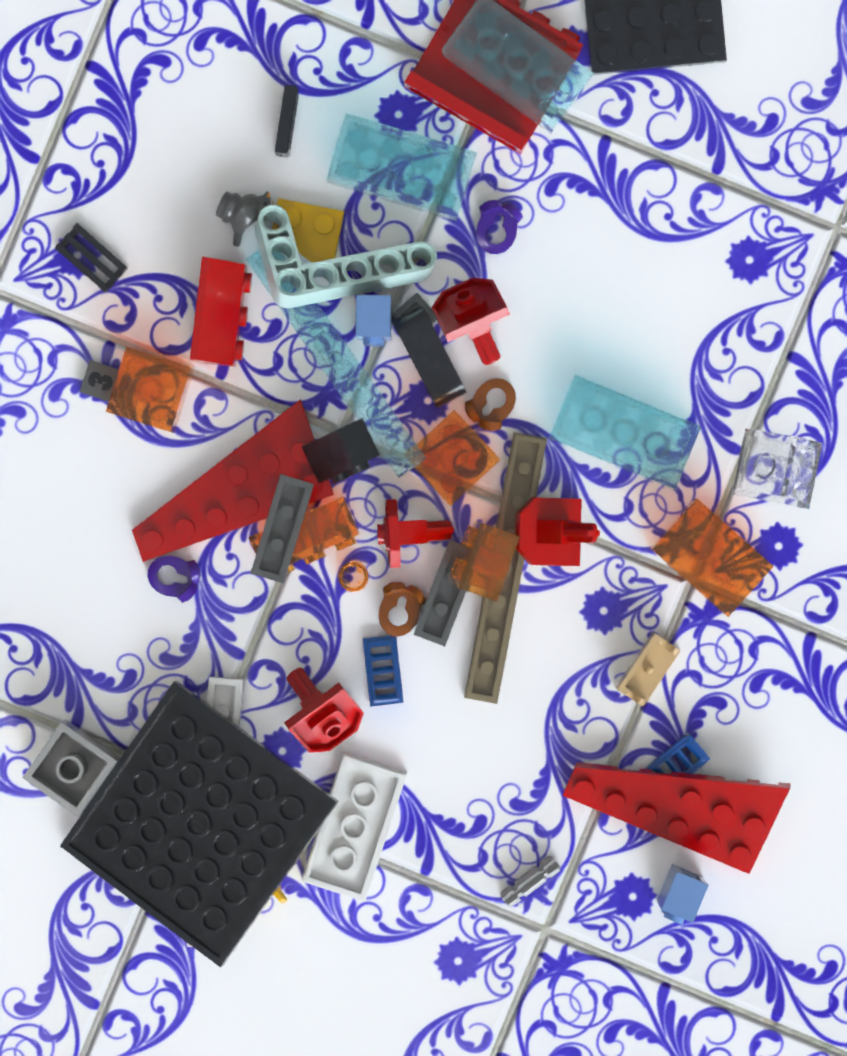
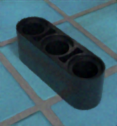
M423 306L392 321L436 408L467 393Z

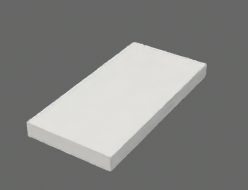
M343 752L330 791V795L339 800V802L316 834L301 879L302 882L363 902L366 901L407 776L406 772Z

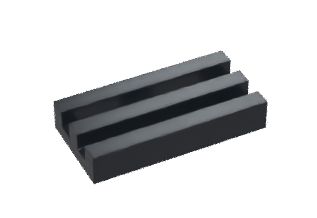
M285 85L274 151L276 156L288 158L290 156L299 99L297 86Z
M76 223L72 227L73 229L63 237L64 239L55 246V249L101 290L107 293L128 270V267L82 226ZM78 234L83 236L111 261L118 270L113 273L81 245L75 237ZM69 244L75 247L103 272L109 280L104 283L71 254L66 247Z

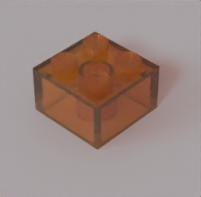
M126 347L106 412L175 433L194 369Z
M455 410L404 455L450 506L500 461V458Z
M475 521L474 527L468 525L461 544L466 546L465 553L462 559L456 558L451 570L450 577L455 579L453 585L497 602L520 536Z

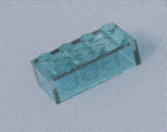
M477 0L442 48V56L550 134L554 132L593 76V72L493 0Z
M346 113L326 179L329 184L457 222L477 152Z
M574 375L548 439L671 490H676L701 426Z

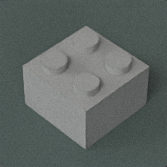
M65 719L58 725L22 778L79 817L121 757Z

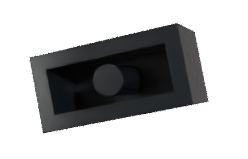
M363 418L302 446L318 483L330 478L334 484L370 468L368 461L380 455Z

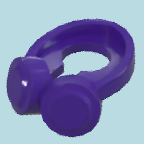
M489 200L479 206L481 217L477 224V240L485 252L501 254L507 251L514 243L517 235V224L523 219V215L514 204L509 202L502 204L500 200ZM501 214L504 217L502 227L505 229L506 237L503 242L493 244L487 240L486 231L491 225H494L496 215Z
M162 556L150 564L147 577L155 591L165 596L177 597L180 602L184 603L195 595L198 588L196 583L200 581L201 574L195 560L186 561L176 556ZM170 565L175 568L177 574L186 576L188 582L185 584L174 582L171 585H164L158 579V571L162 566Z

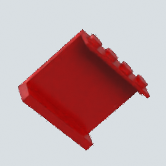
M454 0L415 69L410 71L404 81V88L521 155L583 47V44L578 42L580 37L569 29L562 28L559 31L549 25L551 20L537 11H533L530 14L521 9V3L518 0Z

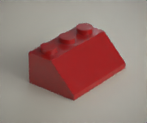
M202 257L190 360L195 363L236 367V360L242 361L244 340H239L240 326L246 327L248 320V307L243 306L244 293H250L252 286V273H247V266L245 264Z

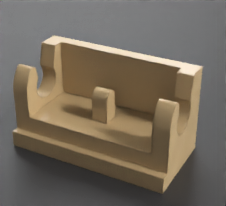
M652 632L615 688L639 705L644 706L681 651Z

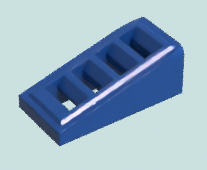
M387 635L363 638L370 707L404 703L397 637ZM391 646V652L371 654V648ZM392 659L393 666L373 668L372 661ZM394 673V679L374 680V675ZM395 686L396 693L376 695L377 688Z
M686 732L644 769H651L652 772L664 773L659 766L665 762L672 772L694 774L710 760V757L694 738ZM685 745L697 758L692 763L680 750ZM674 754L686 766L682 772L670 759Z

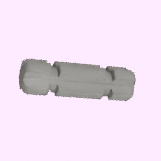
M546 857L540 862L539 867L534 866L514 881V886L511 887L509 885L500 893L502 900L508 907H513L521 901L520 897L528 896L544 884L548 876L552 878L560 872V865L554 857Z

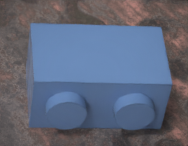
M356 295L357 340H363V344L366 347H384V341H391V295Z
M671 864L656 900L661 908V912L664 913V917L683 925L684 920L693 923L709 884L703 876Z

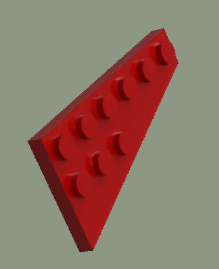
M301 399L132 529L143 562L267 519L280 474L314 484L308 504L334 495L329 479L318 483L302 449V446L314 441L315 438Z
M576 762L563 791V796L750 874L791 789V783L778 782V785L760 783V780L747 779L746 782L726 780L721 776L681 772L666 774L652 772L651 769L640 768L639 771L618 769L617 766Z

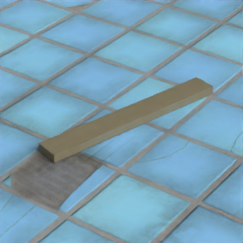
M513 433L464 698L494 704L498 703L524 558L515 549L516 513L531 497H536L547 438Z

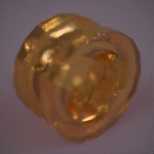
M358 562L346 563L339 570L338 574L341 586L351 592L363 589L369 578L365 566ZM350 567H357V573L363 574V581H357L358 586L351 587L350 582L343 578L345 571L350 572L348 570Z

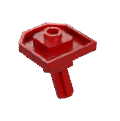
M471 278L442 291L431 308L447 342L467 334L469 339H472L483 365H490L498 361L501 355L490 332L492 330L490 323L510 315V312L493 279Z
M531 497L516 513L515 549L529 565L580 566L581 543H595L597 537L600 536V530H597L595 523L581 522L582 499Z
M397 499L385 500L386 517H383V524H377L378 545L385 544V551H388L389 568L401 567L400 545L450 540L452 533H454V527H452L449 520L399 521Z
M299 667L290 672L286 677L287 682L301 700L300 705L303 709L286 720L284 724L309 753L330 751L357 732L364 712L340 683H337L323 693L316 688L303 668Z

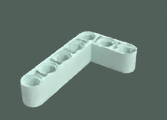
M277 205L264 207L259 213L255 226V237L272 298L278 306L283 308H294L421 282L430 276L437 260V253L429 243L414 242L302 265L289 216L282 207ZM273 221L279 226V229L271 230L264 225V222ZM275 252L284 253L288 260H276L272 254ZM418 257L423 259L426 266L416 265L412 258ZM388 264L393 268L394 272L386 273L379 265ZM347 271H357L362 278L352 279L348 276ZM323 277L330 285L320 286L314 281V278ZM289 283L297 291L288 293L282 289L281 285Z

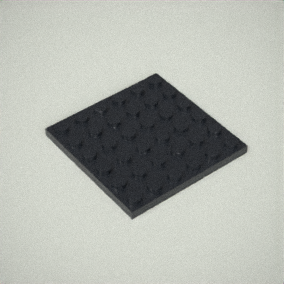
M174 681L65 837L60 847L221 968L303 854L339 800L178 681Z

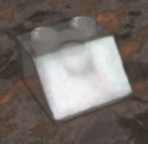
M745 428L732 495L809 510L823 443L797 436Z

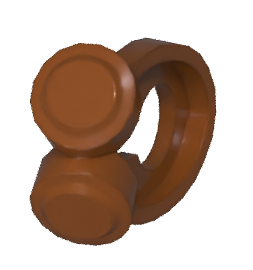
M494 378L486 381L477 389L473 399L465 402L467 416L474 423L478 422L479 427H482L484 430H500L502 428V421L509 416L514 408L516 400L515 390L504 379ZM494 388L503 390L506 394L505 404L502 407L494 408L488 416L483 415L482 409L487 404L486 396L488 392Z
M391 582L382 589L384 598L379 607L378 618L381 628L388 635L400 637L408 634L415 627L419 618L420 607L425 603L426 598L423 592L414 585L406 587L403 582ZM404 597L406 599L405 611L408 614V620L401 626H395L389 621L388 613L397 606L398 599Z

